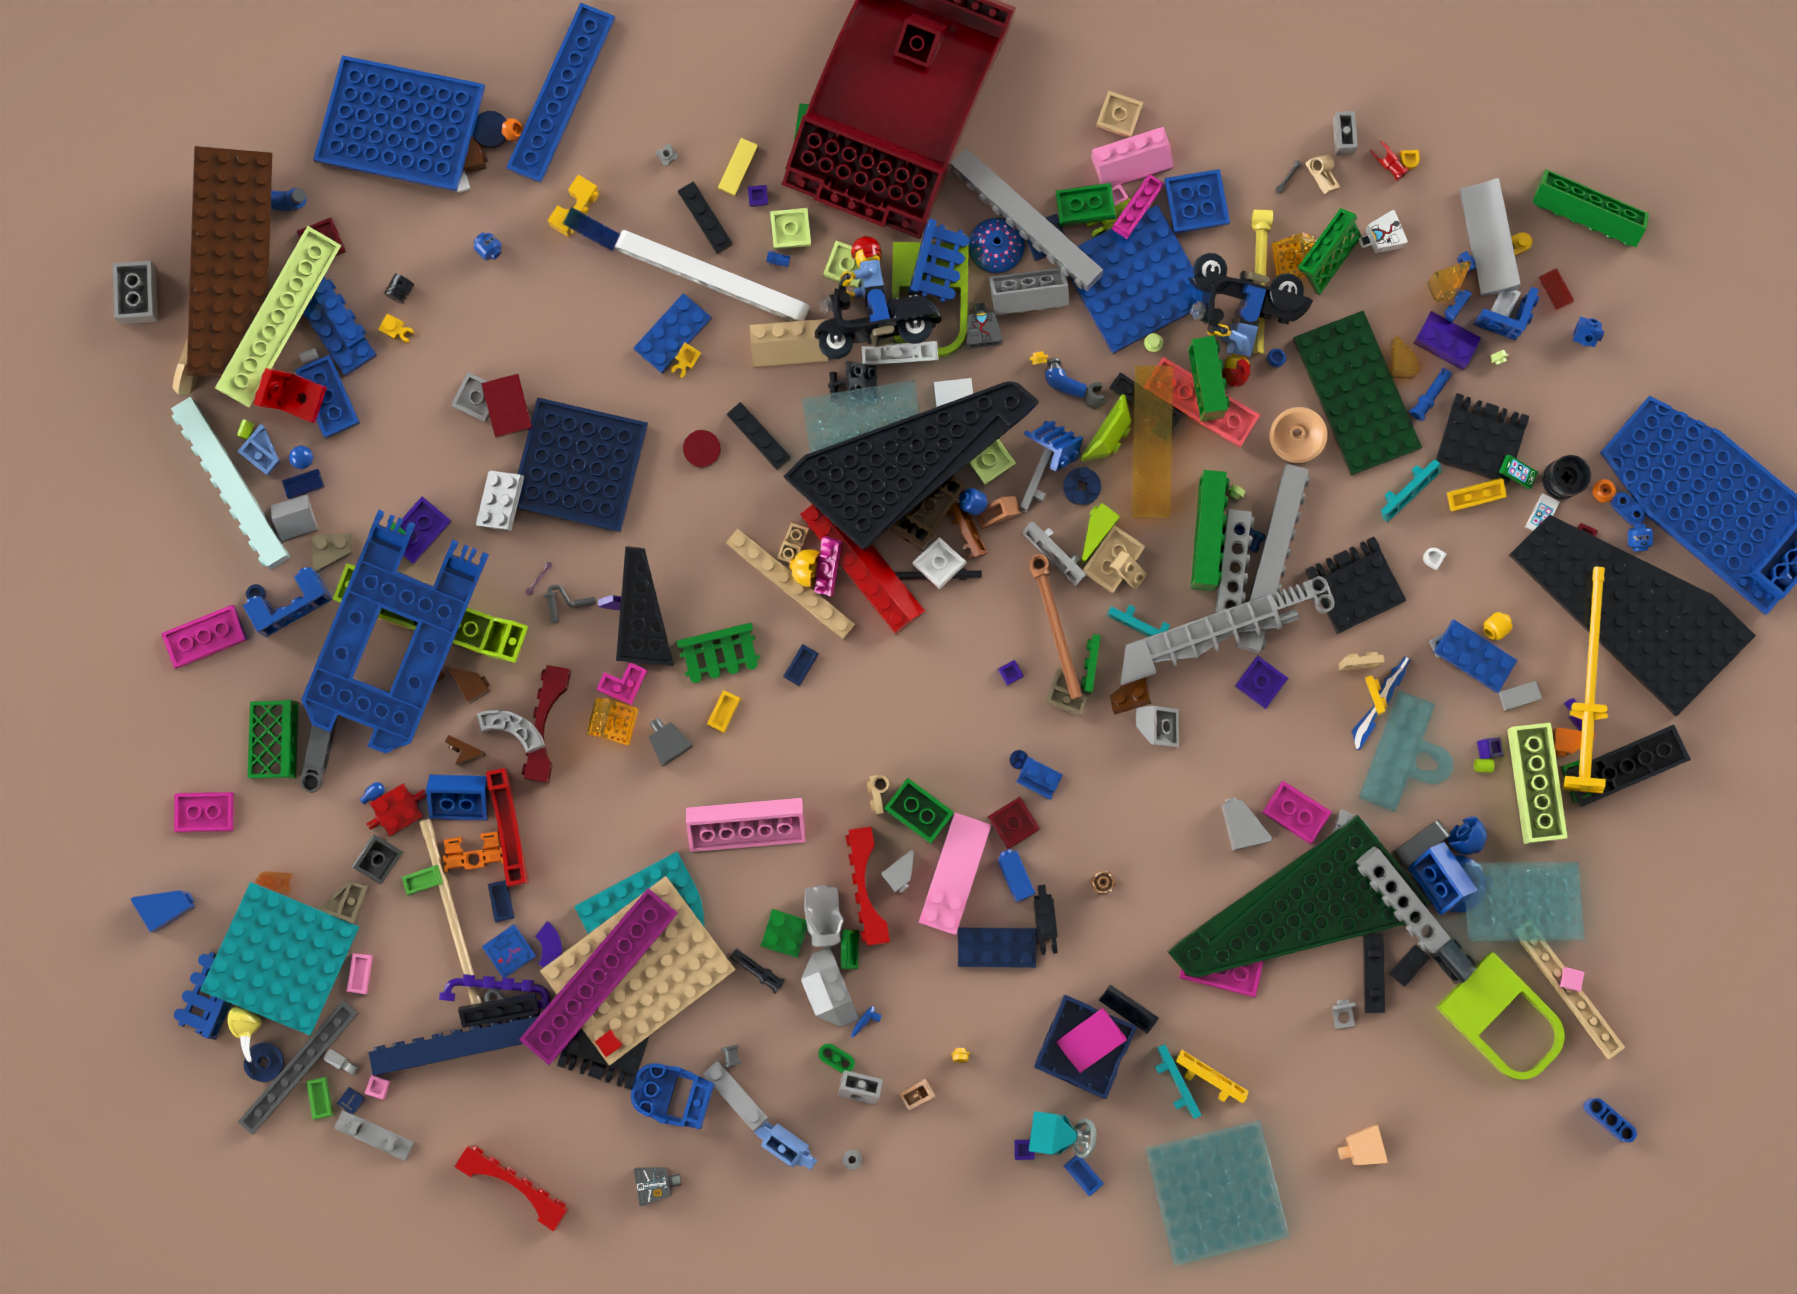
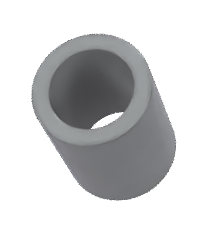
M316 348L299 354L304 366L320 359Z

